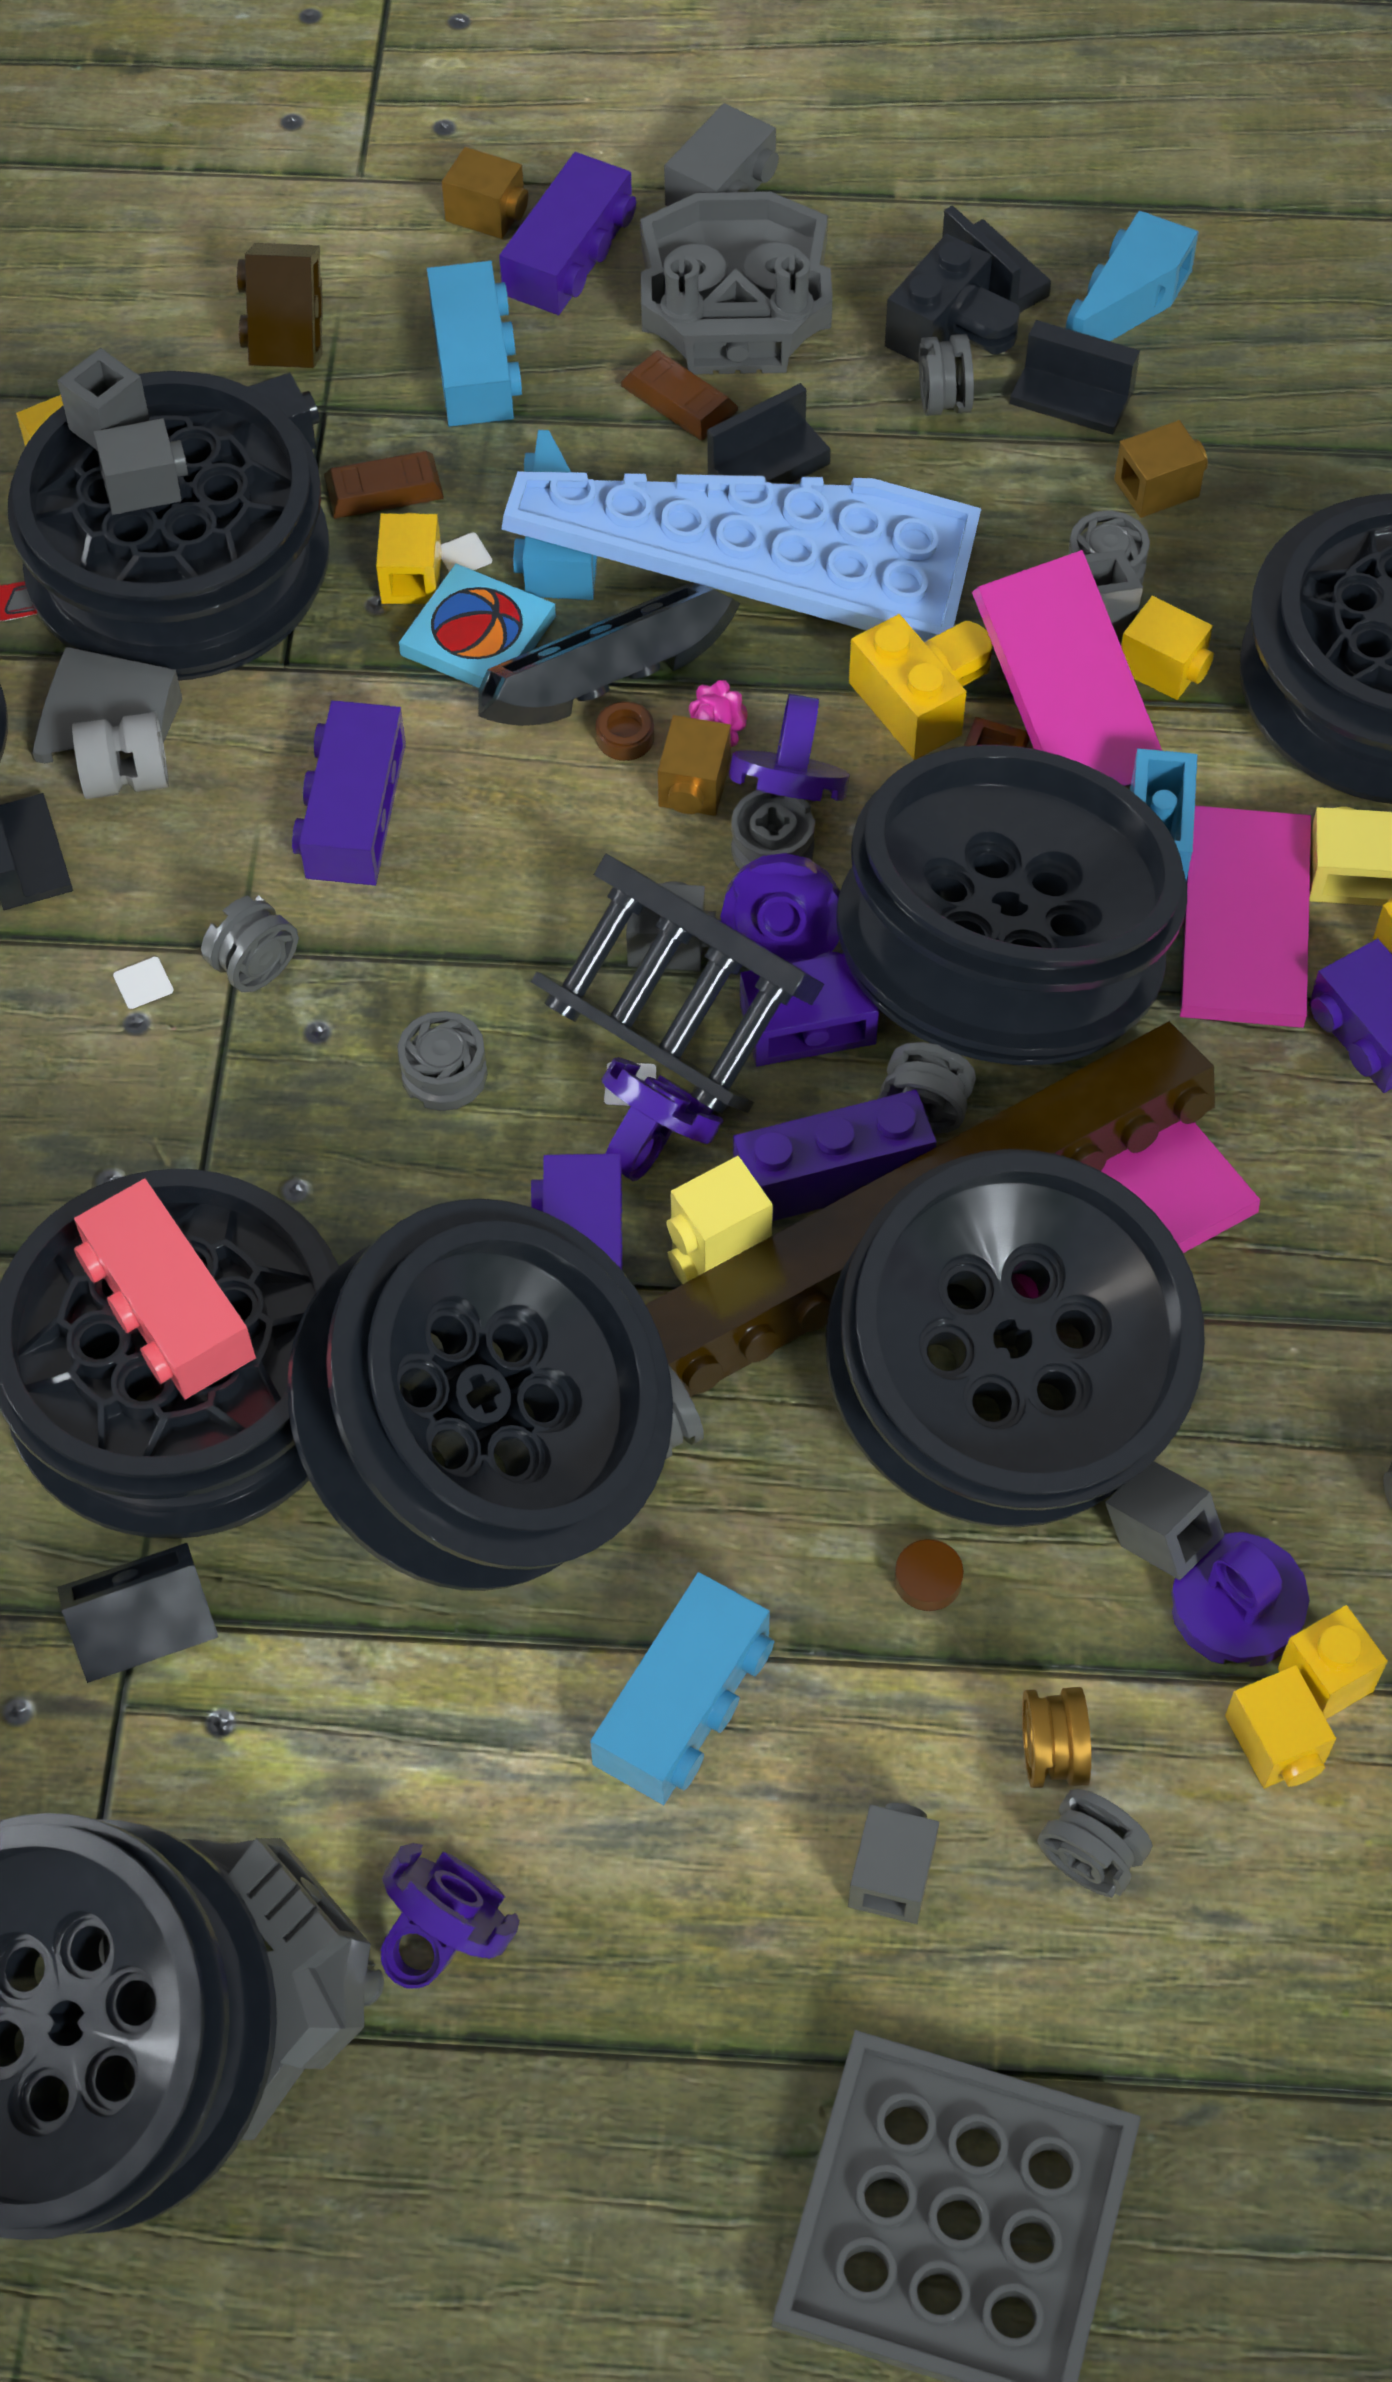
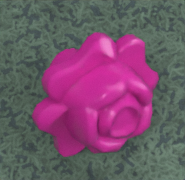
M718 680L712 686H698L696 690L697 700L689 705L690 717L731 724V747H735L739 741L737 731L745 729L748 717L747 709L742 704V695L738 691H730V686L725 680Z

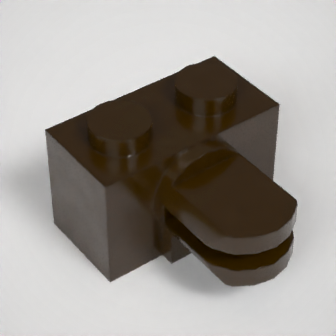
M254 243L245 253V259H239L237 265V288L239 293H246L247 314H241L239 320L240 347L248 348V363L250 366L314 368L323 355V299L320 245Z

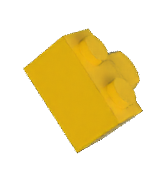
M899 613L851 638L849 684L912 759L916 760L962 735L966 690L963 686L989 673L992 642L987 630L971 621H963L924 642Z

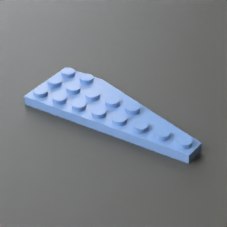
M518 471L503 515L501 529L863 630H868L900 613L925 642L954 627L981 508L874 478H853L851 485H824L823 477H802L800 484H771V482L765 481V476L677 475L675 482L647 481L646 474H625L623 481H600L588 479L587 473Z

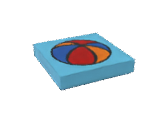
M455 563L399 641L400 655L479 688L487 669L535 648L556 617L555 603Z

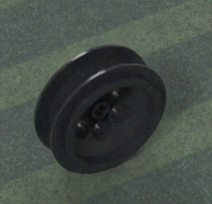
M1392 493L1353 498L1324 508L1299 522L1274 545L1265 558L1254 585L1250 609L1251 619L1242 641L1239 669L1243 696L1251 716L1269 743L1285 759L1313 779L1335 790L1362 799L1392 804Z
M493 1199L456 1200L420 1210L398 1222L378 1237L373 1244L360 1250L341 1264L323 1282L300 1320L289 1360L287 1394L292 1433L300 1460L322 1503L337 1523L374 1557L405 1575L439 1587L466 1591L508 1588L531 1581L552 1571L565 1562L574 1560L597 1549L622 1531L643 1508L656 1486L669 1449L673 1423L671 1376L659 1332L644 1301L619 1266L587 1236L545 1212L522 1204ZM431 1333L441 1341L444 1353L433 1343ZM492 1342L499 1346L504 1360L496 1354ZM400 1385L410 1392L413 1406L402 1396ZM523 1400L530 1405L535 1420L528 1415ZM432 1445L441 1452L445 1467L435 1460L432 1453ZM494 1453L504 1462L506 1474L496 1465Z

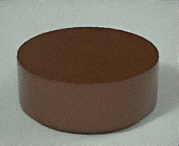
M617 702L604 708L596 719V741L599 749L608 757L620 761L634 760L645 755L654 743V721L650 712L645 707L633 702Z
M933 1539L913 1542L901 1552L896 1562L895 1586L897 1592L913 1608L923 1611L943 1609L949 1606L960 1593L964 1572L962 1561L957 1552L944 1542Z

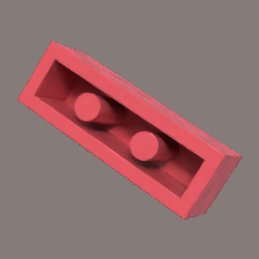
M145 1178L74 1218L83 1242L74 1248L79 1262L93 1283L104 1278L114 1294L107 1297V1301L125 1332L129 1333L138 1328L147 1342V1345L141 1347L140 1351L160 1384L171 1379L186 1400L256 1359L247 1326Z

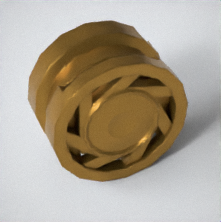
M1082 1687L1062 1688L1060 1695L1045 1696V1698H1039L1035 1689L1024 1690L1022 1697V1732L1025 1765L1030 1787L1043 1788L1048 1773L1052 1780L1066 1779L1070 1786L1089 1785L1092 1766L1091 1736L1087 1703Z

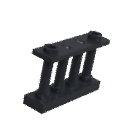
M606 853L593 874L612 886L607 895L611 902L563 983L536 971L531 982L549 993L544 1004L574 1022L577 1021L580 1014H583L696 1085L690 1095L702 1104L723 1114L727 1105L748 1113L754 1102L733 1090L731 1086L781 1003L786 1006L788 1005L792 996L813 1005L825 984L629 865ZM646 906L661 915L655 925L660 931L613 1011L610 1013L584 995L632 913L639 915L643 907ZM692 936H695L710 945L705 954L709 961L661 1043H658L634 1028L633 1024L680 944L688 945ZM745 966L760 976L754 986L759 989V992L711 1073L708 1074L681 1056L730 973L737 975L741 967Z

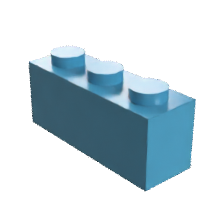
M491 261L427 268L431 311L448 426L514 419L512 396L522 395V386L518 362L508 363L507 356L515 355V342L512 322L501 323L500 316L509 315L505 282L495 283Z
M698 1572L590 1740L593 1766L663 1806L675 1787L683 1791L686 1790L695 1778L704 1759V1753L699 1751L701 1745L711 1729L718 1733L725 1729L737 1708L740 1697L734 1694L746 1673L754 1677L759 1674L771 1654L774 1640L769 1638L770 1611Z

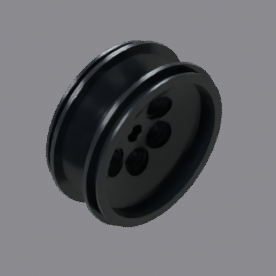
M190 371L142 373L138 375L141 377L150 421L164 418L169 441L180 440L183 447L188 475L178 477L181 501L112 515L101 472L98 451L69 430L64 406H62L37 429L20 456L8 495L10 532L16 550L23 561L24 580L31 603L49 631L66 646L176 670L178 681L209 677L233 670L267 653L298 626L312 606L324 581L330 553L329 532L325 514L321 507L319 470L311 446L303 433L279 407L259 392L241 383L206 373Z
M1006 745L963 746L938 751L910 762L889 777L866 802L858 816L852 836V868L849 870L839 894L836 924L840 944L854 979L872 1003L903 1029L924 1041L938 1044L950 1052L977 1060L1011 1065H1045L1070 1061L1095 1053L1115 1042L1147 1014L1155 1002L1163 983L1166 969V951L1177 937L1185 916L1187 884L1180 853L1168 828L1142 799L1113 778L1078 761L1041 750Z
M1017 1149L984 1151L959 1157L929 1170L902 1188L871 1222L861 1241L855 1247L843 1267L833 1291L825 1334L826 1363L835 1403L849 1433L870 1463L889 1482L907 1496L932 1510L972 1524L1015 1528L1044 1525L1084 1512L1107 1499L1116 1492L1118 1487L1127 1483L1148 1467L1166 1449L1179 1431L1191 1408L1200 1381L1205 1346L1204 1318L1193 1273L1173 1235L1156 1213L1127 1187L1096 1168L1053 1153ZM1018 1273L1030 1277L1037 1285L1038 1298H1025L1018 1294L1013 1288L1011 1276ZM958 1284L970 1290L975 1299V1308L965 1310L954 1305L948 1297L947 1286ZM1068 1323L1074 1326L1082 1337V1348H1070L1064 1345L1056 1333V1324ZM1001 1335L1005 1345H1015L1018 1350V1358H1011L1007 1348H996L993 1336ZM930 1345H942L948 1348L956 1360V1369L953 1371H943L936 1368L930 1362L927 1355V1347ZM1047 1383L1060 1391L1064 1400L1063 1410H1052L1042 1404L1037 1393L1038 1384ZM982 1394L994 1399L1001 1412L1000 1421L990 1422L980 1418L974 1411L972 1404L973 1396Z
M197 1169L151 1170L120 1177L87 1190L68 1201L44 1220L22 1244L0 1282V1410L9 1425L11 1436L22 1460L41 1486L64 1507L104 1528L148 1538L172 1539L200 1537L242 1526L270 1512L299 1491L309 1481V1478L298 1454L289 1417L287 1394L289 1360L293 1340L306 1308L323 1282L339 1267L329 1246L315 1227L284 1200L256 1185L225 1174ZM144 1178L150 1184L238 1315L249 1316L243 1322L247 1326L256 1359L228 1374L219 1383L211 1384L186 1400L171 1379L162 1384L158 1382L140 1351V1348L147 1345V1342L138 1328L129 1333L125 1332L107 1301V1297L114 1294L104 1278L96 1283L91 1281L74 1251L75 1247L83 1243L74 1218ZM102 1349H117L111 1356L104 1359L92 1358ZM151 1389L162 1390L160 1395L152 1400H136L144 1391Z
M40 1813L1 1820L0 2237L19 2240L53 2239L74 2234L103 2233L133 2227L157 2218L177 2207L199 2191L232 2155L249 2128L262 2099L275 2050L277 2029L276 1992L267 1950L253 1915L227 1876L210 1859L190 1844L167 1832L128 1821L93 1819L73 1814ZM106 1934L110 1942V1954L103 1965L99 1956V1945ZM41 1955L44 1960L45 1970L43 1978L38 1984L35 1978L36 1961ZM152 1987L156 1996V2007L152 2017L148 2019L144 2010V1998L146 1992ZM21 2029L24 2037V2048L21 2056L18 2058L15 2051V2038L17 2032ZM129 2062L134 2067L136 2076L135 2085L130 2095L124 2085V2073ZM63 2083H65L69 2092V2104L65 2113L60 2109L58 2101L59 2091Z

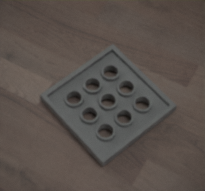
M855 2030L773 2316L772 2327L944 2382H1078L1141 2116ZM902 2107L916 2110L926 2121V2135L914 2144L904 2145L897 2143L888 2135L885 2129L884 2121L889 2113ZM971 2129H980L988 2132L997 2142L999 2149L998 2157L987 2166L975 2167L969 2165L960 2157L957 2151L956 2141L959 2136ZM1042 2151L1056 2152L1067 2161L1071 2171V2178L1067 2184L1060 2188H1044L1038 2185L1030 2175V2159ZM879 2179H890L899 2183L905 2190L908 2198V2204L903 2212L890 2218L874 2214L868 2208L864 2198V2193L871 2183ZM952 2201H962L972 2206L980 2220L978 2232L966 2240H955L946 2236L941 2231L937 2222V2213L943 2205ZM1026 2223H1033L1044 2228L1052 2240V2254L1044 2261L1038 2263H1029L1020 2259L1014 2253L1010 2244V2234L1016 2227ZM859 2252L873 2253L879 2256L885 2263L888 2278L884 2285L875 2291H859L853 2288L845 2277L844 2266L847 2260ZM935 2274L944 2275L956 2283L960 2291L961 2303L953 2312L946 2315H935L923 2308L917 2296V2288L921 2281L928 2276ZM1007 2297H1014L1024 2301L1030 2307L1034 2316V2328L1024 2337L1015 2339L1005 2337L999 2333L991 2319V2309L996 2302Z

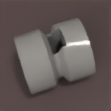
M156 711L125 715L118 726H112L106 718L72 724L76 763L85 799L118 795L122 786L127 784L135 792L169 787L163 738ZM119 751L125 753L133 752V755L121 760Z

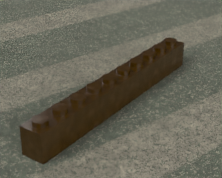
M1168 1021L647 1303L646 1307L659 1332L668 1365L677 1374L691 1397L712 1389L720 1380L747 1365L765 1360L775 1350L807 1332H813L824 1327L827 1324L828 1310L833 1291L841 1271L871 1222L902 1188L929 1170L966 1155L984 1151L1017 1149L1057 1154L1102 1171L1106 1160L1127 1149L1133 1153L1141 1152L1152 1145L1160 1131L1180 1120L1185 1124L1194 1123L1201 1119L1208 1111L1214 1109V1065Z

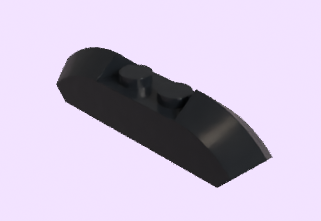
M691 582L487 669L478 690V716L507 725L531 726L551 723L571 716L573 699L588 701L598 698L609 691L608 684L626 676L629 679H638L655 673L661 668L659 662L663 660L668 663L672 671H676L703 654L721 636L733 619L740 603L714 589Z

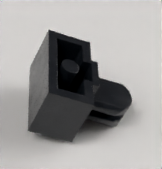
M946 233L887 299L885 347L919 363V343H921V338L937 337L939 342L949 341L951 335L967 334L970 344L993 355L1006 352L1013 347L1018 334L1019 306L989 291L992 255Z

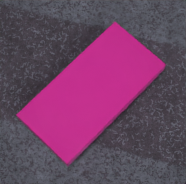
M1083 550L978 586L972 592L1033 748L1078 761L1113 778L1125 787L1131 786L1137 749L1162 751V748Z
M1195 806L1193 851L1186 880L1187 906L1183 927L1180 1017L1304 1028L1307 1017L1311 815Z
M1180 1120L1160 1131L1156 1140L1147 1149L1138 1153L1130 1152L1127 1149L1106 1160V1164L1101 1171L1119 1181L1149 1206L1171 1232L1183 1253L1259 1212L1260 1198L1195 1122L1185 1124ZM1018 1273L1011 1276L1013 1288L1018 1294L1025 1298H1038L1037 1285L1030 1277Z

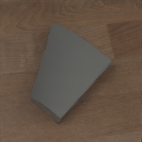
M66 647L52 680L40 718L32 752L35 762L52 763V753L74 749L72 724L76 722L106 718L112 726H118L125 715L156 711L164 743L182 701L176 670Z

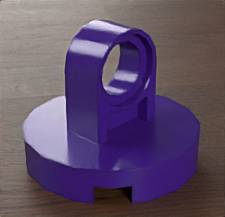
M789 694L777 753L753 750L736 751L732 754L728 777L733 782L741 784L745 783L747 774L758 778L756 790L812 801H821L823 789H827L832 794V799L843 801L846 798L850 774L836 766L809 759L817 721L819 699Z
M788 853L761 856L743 866L728 884L720 916L721 922L789 963L814 959L820 954L832 952L838 944L836 912L840 889L828 871L809 858Z
M617 1057L612 1060L601 1080L604 1086L614 1095L631 1106L606 1151V1154H621V1172L623 1176L631 1181H637L644 1176L658 1158L673 1131L701 1143L709 1144L713 1141L724 1122L721 1117L711 1115L714 1111L713 1109L693 1098L689 1091L659 1075L658 1079L648 1076L645 1081L636 1077L641 1065Z
M1245 1532L1224 1533V1537L1181 1580L1174 1579L1171 1592L1174 1624L1190 1647L1212 1662L1224 1664L1225 1660L1236 1663L1250 1662V1667L1263 1666L1283 1655L1289 1638L1302 1631L1310 1601L1305 1575L1292 1556L1268 1538Z
M410 1843L400 1846L386 1867L382 1877L388 1896L402 1913L382 1944L381 1963L385 1973L394 1983L404 1988L418 1989L429 1985L449 1965L457 1951L470 1956L488 1959L502 1955L517 1933L520 1920L516 1913L512 1915L507 1914L506 1917L501 1913L498 1907L505 1896L480 1872L446 1852H442L436 1863L420 1857L423 1845ZM419 1934L431 1943L434 1950V1962L431 1968L415 1970L402 1960L399 1953V1943L402 1936Z

